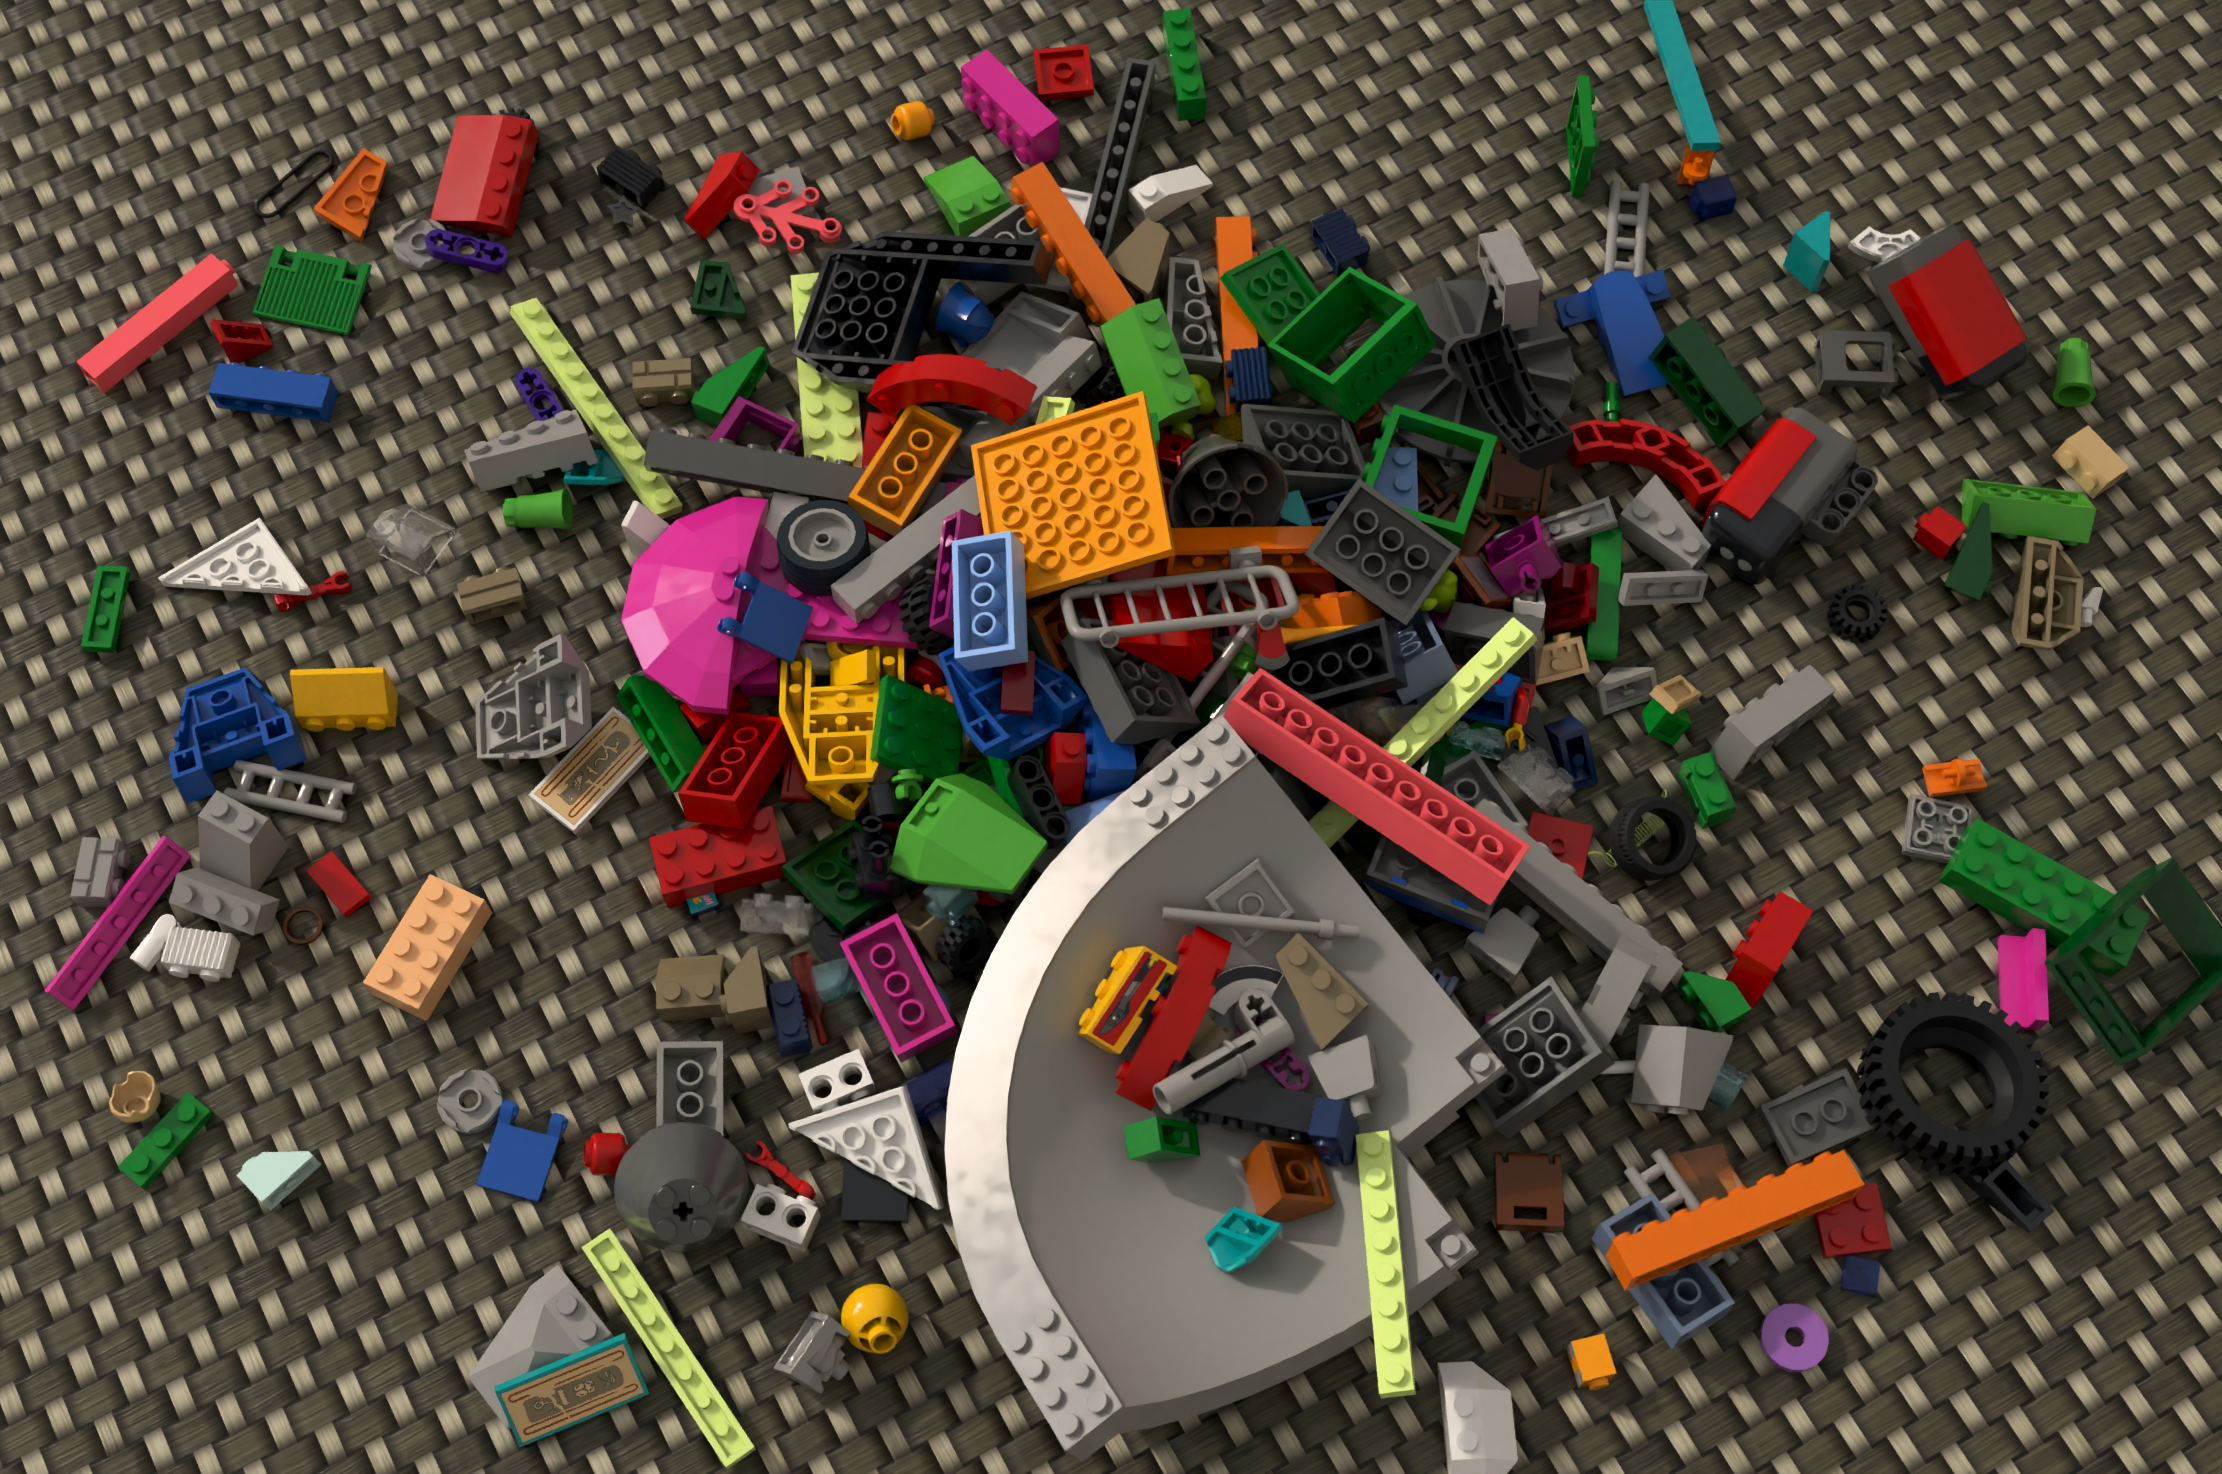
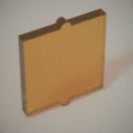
M1723 1143L1668 1155V1158L1700 1204L1711 1197H1717L1718 1200L1725 1198L1730 1191L1737 1188L1733 1177L1735 1169L1729 1164ZM1684 1202L1681 1203L1682 1209L1687 1208Z

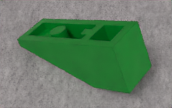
M759 346L705 381L701 389L694 393L692 405L698 420L718 427L738 396L746 400L749 398L770 365L764 347Z

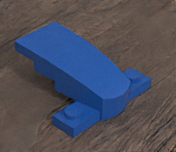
M1622 270L1609 272L1600 276L1586 291L1552 301L1560 329L1595 320L1600 346L1604 345L1610 372H1615L1622 398L1669 385L1648 358L1664 338L1650 304L1667 300L1671 297L1663 270L1637 277L1632 272Z

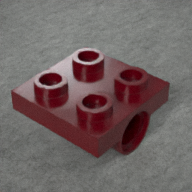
M1562 562V568L1558 569L1554 576L1543 579L1542 590L1546 603L1544 614L1546 636L1596 622L1599 567L1594 563L1578 567L1572 563Z

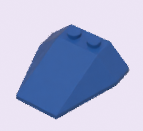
M954 647L938 654V660L964 732L983 755L1009 761L1048 741L1054 732H1063L1088 702V696L1070 676L1035 656L1032 715L1001 714L1003 666L968 671L955 660Z

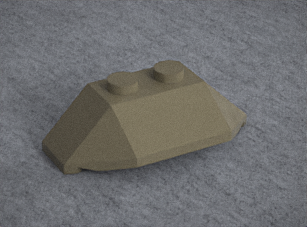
M2032 536L2026 538L2015 579L2011 631L2018 646L2050 651L2080 633L2084 578L2072 560L2063 551L2064 548L2059 541Z

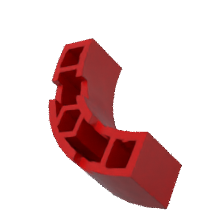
M933 354L915 357L914 361L904 364L898 362L885 369L877 376L867 401L890 417L914 404L924 402L958 403L990 413L1011 426L1028 411L1037 386L1006 368L1001 372L985 366L987 361L951 354Z
M1601 419L1568 426L1573 432L1574 442L1566 453L1574 468L1584 464L1604 461L1624 462L1644 467L1672 483L1685 496L1693 510L1710 504L1726 483L1720 472L1706 456L1702 457L1697 451L1690 447L1691 444L1685 439L1658 426L1628 419H1620L1619 422H1602Z
M1198 925L1190 936L1185 934L1177 947V952L1180 953L1176 965L1178 967L1171 977L1164 996L1159 995L1153 1004L1151 1013L1154 1014V1017L1130 1060H1123L1116 1072L1115 1078L1119 1079L1116 1094L1149 1111L1153 1109L1157 1103L1152 1090L1153 1086L1169 1077L1175 1060L1182 1061L1214 995L1216 987L1212 986V983L1225 967L1231 942Z

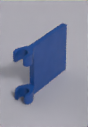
M747 572L737 575L733 585L740 590L753 593L742 624L734 618L725 617L719 621L717 630L723 634L745 641L786 662L793 663L813 607L760 582Z
M504 1100L500 1107L498 1122L476 1185L540 1203L560 1140L567 1128L568 1119L563 1114L553 1113L549 1121L547 1135L512 1126L518 1115L519 1106L514 1101Z

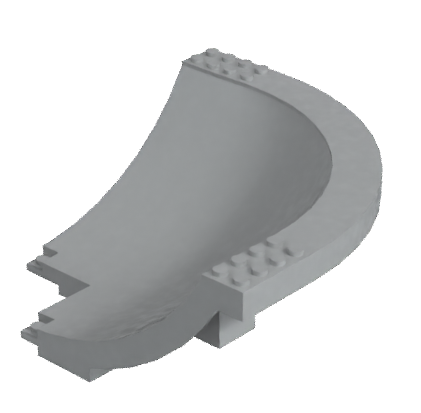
M1222 714L1119 795L1081 829L1045 869L1016 909L990 955L971 999L955 1053L947 1098L944 1150L948 1202L958 1250L974 1295L997 1340L1065 1451L1081 1461L1086 1460L1117 1434L1153 1428L1186 1419L1247 1398L1320 1364L1368 1336L1374 1339L1357 1145L1353 1163L1350 1165L1342 1164L1340 1167L1329 1166L1322 1162V1158L1319 1155L1335 1205L1329 1209L1289 1222H1277L1281 1224L1282 1231L1254 1261L1232 1272H1224L1216 1267L1204 1237L1233 1207L1257 1215L1241 1161L1263 1140L1290 1143L1287 1141V1138L1274 1136L1272 1139L1256 1136L1254 1131L1241 1129L1240 1132H1232L1223 1129L1220 1124L1208 1122V1125L1196 1124L1201 1153L1199 1157L1153 1163L1129 1160L1125 1146V1126L1153 1117L1184 1122L1190 1121L1188 1120L1189 1118L1183 1117V1108L1168 1115L1161 1109L1158 1103L1149 1111L1116 1094L1119 1079L1115 1078L1116 1072L1123 1060H1130L1152 1021L1154 1014L1151 1013V1009L1155 1003L1153 1000L1150 999L1140 1016L1143 1018L1142 1022L1121 1054H1109L1078 1035L1081 1028L1079 1025L1080 1018L1087 1008L1093 1007L1097 999L1095 996L1096 989L1104 979L1109 978L1113 970L1111 963L1115 955L1125 948L1146 946L1177 965L1180 953L1177 952V947L1185 934L1190 936L1198 925L1232 943L1223 971L1243 965H1259L1282 972L1275 955L1297 934L1270 931L1250 947L1243 950L1226 926L1162 920L1163 907L1215 912L1205 899V896L1258 858L1297 911L1288 919L1313 922L1327 919L1334 920V924L1359 926L1358 939L1333 937L1332 940L1318 939V935H1301L1369 1004L1325 1049L1365 1035L1371 1039L1375 1046L1381 1094L1367 1100L1372 1115L1364 1120L1357 1121L1360 1126L1359 1134L1389 1130L1391 1135L1408 1316L1412 1315L1457 1278L1453 1273L1479 1253L1408 1158L1458 1119L1460 1116L1456 1111L1504 1074L1507 1068ZM1166 972L1156 989L1159 991L1172 975ZM1283 975L1271 999L1293 1031L1295 1040L1288 1048L1309 1071V1085L1304 1092L1328 1098L1308 1060L1309 1055L1321 1051ZM1238 1002L1232 1005L1224 1015L1211 1009L1216 1015L1213 1021L1221 1029L1226 1026L1235 1034L1234 1011ZM1279 1051L1265 1060L1275 1063L1280 1060L1282 1053ZM1187 1054L1184 1055L1181 1062L1175 1060L1169 1076L1193 1063ZM1289 1059L1286 1060L1283 1067L1275 1070L1279 1074L1283 1068L1288 1073V1084L1291 1085L1294 1082L1298 1085L1302 1084L1300 1081L1302 1074L1300 1072L1293 1074L1287 1068V1064L1291 1062ZM1260 1064L1248 1069L1246 1076L1241 1078V1080L1280 1087ZM1307 1142V1145L1315 1146L1313 1143Z

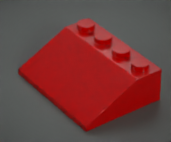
M458 115L430 219L442 225L512 238L539 137V131L533 122L529 119L508 115Z
M1153 561L1108 575L1109 582L1172 575L1165 574L1161 561ZM1204 584L1194 585L1193 587L1204 616H1207ZM1187 586L1162 589L1172 619L1197 617ZM1156 590L1131 592L1141 623L1166 620ZM1125 593L1110 595L1113 626L1134 624ZM1210 628L1119 638V642L1116 647L1190 682L1214 659Z

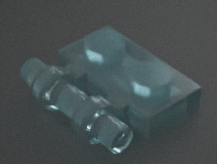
M1456 721L1450 727L1449 735L1450 742L1453 745L1471 750V752L1476 750L1481 756L1499 761L1502 759L1507 737L1502 736L1500 730L1491 727H1483V730H1470L1463 721Z

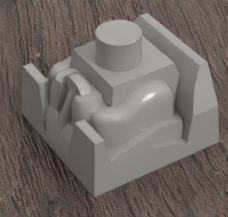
M811 1311L774 1366V1369L809 1390L821 1394L824 1390L821 1381L827 1382L830 1376L840 1381L849 1370L850 1363L843 1359L845 1354L839 1348L843 1347L846 1339L844 1336L848 1337L850 1332L831 1316Z

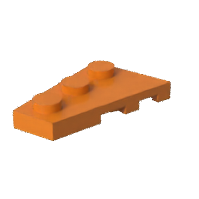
M363 148L313 208L314 214L362 243L388 169L387 162Z

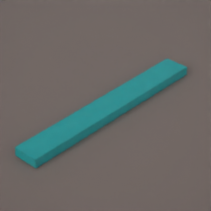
M1645 0L1643 7L1691 151L1719 150L1721 141L1673 0Z

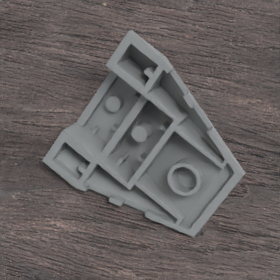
M559 634L539 644L533 649L534 655L525 664L519 662L514 667V674L506 681H498L475 703L478 759L550 758L570 749L592 729L589 671L566 635Z
M556 1265L530 1286L468 1378L504 1426L510 1430V1424L497 1398L494 1386L604 1342L614 1336L559 1265Z

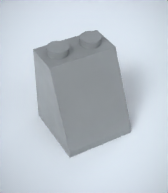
M217 790L198 815L200 868L258 891L289 848V845L270 819Z
M1639 1025L1631 1103L1645 1105L1644 1111L1653 1113H1664L1665 1107L1668 1108V1113L1677 1115H1688L1689 1109L1703 1110L1731 1047L1733 1035L1691 1027Z

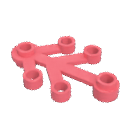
M787 180L777 181L774 189L757 197L752 194H743L734 202V213L740 220L752 224L759 235L760 243L765 247H771L776 243V231L771 227H766L762 218L773 221L787 243V250L792 254H799L803 251L804 239L800 235L795 234L790 225L819 232L820 239L828 244L838 242L842 235V226L834 218H826L821 221L794 213L807 206L813 207L818 204L819 192L814 187L805 188L802 191V196L776 208L766 205L778 199H788L791 196L792 186ZM784 187L788 190L785 192H781L778 189ZM807 195H814L815 198H813V199H808V198H806V196H807ZM744 205H751L752 207L745 208ZM826 227H834L835 229L828 230ZM764 235H771L772 238H771V239H765V238H763V236H764ZM798 242L800 245L794 247L791 245V243Z

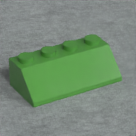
M1159 298L1131 306L1100 326L1125 395L1128 396L1143 391L1147 397L1149 413L1157 412L1159 428L1196 417L1201 403Z
M1963 479L1962 522L1967 526V529H1970L1980 505L1985 502L1990 504L1991 532L1999 533L2002 537L2016 539L2018 535L2056 539L2060 540V543L2070 546H2077L2079 542L2089 543L2096 508L2083 492Z

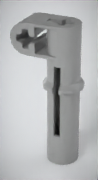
M1260 989L1246 990L1241 995L1234 1011V1021L1243 1034L1232 1041L1223 1040L1219 1043L1218 1049L1153 1086L1154 1097L1166 1114L1170 1115L1234 1077L1243 1078L1246 1076L1248 1069L1294 1043L1295 1038L1290 1025L1269 995ZM1265 1019L1267 1020V1021L1261 1023V1024L1258 1025V1026H1256V1025L1254 1024L1255 1020L1257 1021V1023H1259V1022H1261V1021H1263V1020H1265Z

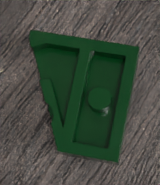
M700 261L690 306L692 314L746 320V310L728 262Z

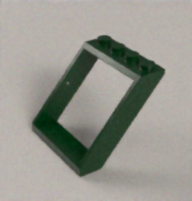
M2172 857L2137 874L2048 955L2044 964L2117 1066H2120L2151 1051L2222 984V926ZM2144 895L2201 976L2138 1033L2081 954V951Z

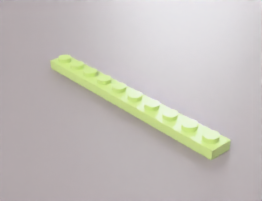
M533 298L512 305L510 308L511 316L644 506L661 519L682 512L683 504L660 473L646 471L644 466L646 452L539 300Z
M1513 617L1383 749L1411 767L1538 640L1535 634ZM1330 800L1309 821V824L1330 849L1359 818Z

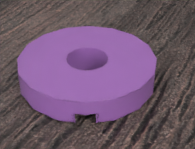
M1783 1304L1774 1308L1763 1320L1759 1331L1760 1346L1764 1354L1766 1353L1767 1357L1771 1360L1770 1362L1777 1368L1787 1372H1805L1815 1367L1826 1355L1829 1345L1828 1329L1822 1318L1811 1308L1801 1304ZM1787 1330H1796L1801 1334V1346L1794 1347L1787 1343L1785 1339Z

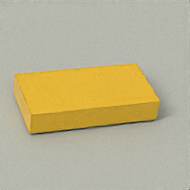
M864 650L830 661V686L864 685L876 681V651Z

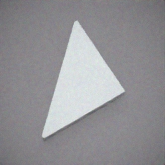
M260 518L158 577L164 587L307 596L312 593Z
M907 1085L788 1123L790 1129L800 1132L812 1139L813 1142L833 1153H838L867 1172L892 1183L893 1186L930 1204L932 1208L939 1210L945 1207Z

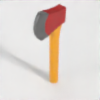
M1277 622L1273 629L1263 630L1257 624L1258 636L1254 664L1265 670L1279 669L1290 661L1285 644L1305 641L1356 625L1291 629L1281 627L1280 622Z

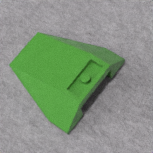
M960 773L936 778L900 825L890 869L892 872L916 883L1014 894L1048 847V842L987 784Z

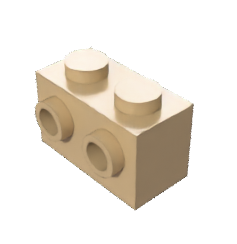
M2089 425L2066 439L2052 455L2092 499L2112 487L2129 469L2127 464Z

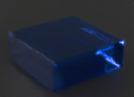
M1847 1255L1844 1258L1840 1290L1875 1297L1877 1295L1881 1262Z

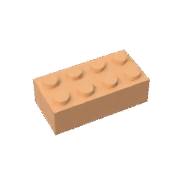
M429 874L363 981V984L373 996L427 1021L492 914L485 899Z

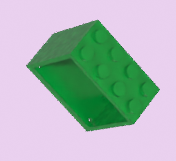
M1349 267L1267 346L1288 384L1355 423L1437 343L1417 303ZM1368 318L1382 325L1330 376L1317 369Z

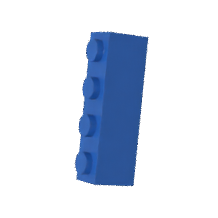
M218 363L208 391L217 408L330 422L338 396V391L331 377L326 375L301 374L294 370L278 371L264 366H259L258 368L247 367L239 363Z

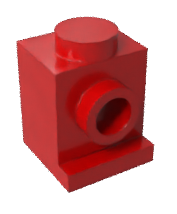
M1159 429L1160 443L1156 451L1160 470L1176 474L1177 456H1181L1193 444V439L1167 434L1165 430Z

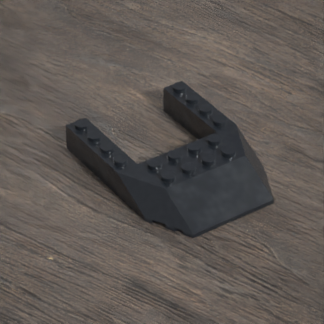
M889 231L876 234V239L863 244L857 241L849 244L846 248H838L826 253L791 352L833 383L869 394L877 376L885 369L898 362L904 364L914 360L941 278L1046 285L1053 259L1043 242L1038 240ZM924 402L915 404L982 411L968 405L952 402Z

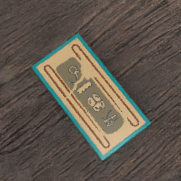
M625 1333L494 1386L497 1398L519 1447H523L649 1394L647 1384Z

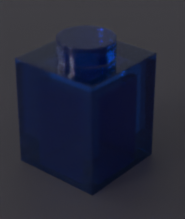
M1728 174L1695 182L1693 192L1689 196L1691 209L1697 212L1700 221L1732 214L1737 200V194Z

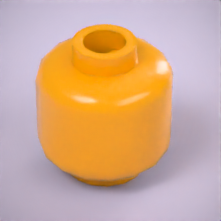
M921 101L901 104L896 107L894 114L891 116V125L894 133L906 141L929 135L934 124L932 110L927 108Z

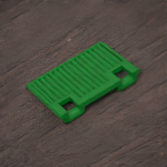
M275 245L251 315L349 336L372 265L361 263V266L353 265L347 259L299 249L296 252L287 251L284 246ZM283 261L292 263V266L288 267L280 264ZM345 275L357 277L356 281L346 279Z

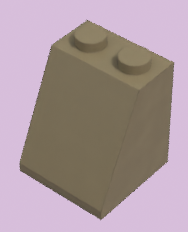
M1148 217L1107 258V261L1136 305L1159 298L1169 262V232L1161 223H1155Z

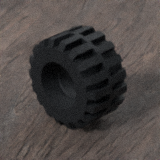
M936 573L908 587V590L904 591L902 595L903 600L899 602V608L902 610L899 613V620L903 621L904 625L901 627L904 632L907 631L909 641L911 643L915 642L917 649L920 651L926 650V653L932 656L935 654L938 656L939 653L954 647V639L929 628Z

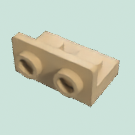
M1565 632L1552 636L1553 642L1544 644L1536 685L1590 672L1582 636L1571 637L1570 632Z

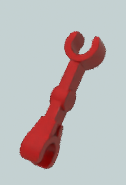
M339 571L325 580L324 583L309 585L308 587L312 593L308 596L275 594L274 601L280 612H286L291 610L297 603L309 599L314 600L324 594H346L351 591L352 586L350 583L338 585L340 581L348 579L346 572Z
M755 1142L756 1146L763 1150L759 1157H753L749 1152H746L750 1163L769 1169L779 1180L784 1181L794 1189L798 1196H804L811 1200L816 1197L814 1188L806 1181H801L786 1166L777 1162L763 1142Z

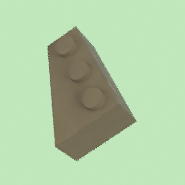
M1299 932L1275 955L1320 1050L1323 1051L1369 1004Z

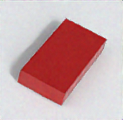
M792 749L784 762L780 795L781 802L812 803L813 795L805 790L807 780L795 751Z
M332 851L306 870L346 918L371 899L369 893Z

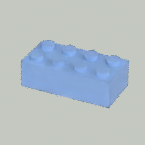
M1012 531L952 541L955 660L968 671L1028 662L1024 544Z

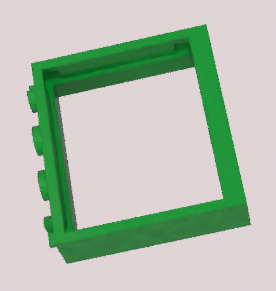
M1394 404L1390 416L1385 414L1383 417L1380 431L1384 433L1382 439H1375L1371 455L1375 456L1373 463H1366L1362 480H1365V483L1375 488L1396 428L1479 453L1455 523L1401 507L1455 546L1461 548L1495 450L1498 436Z

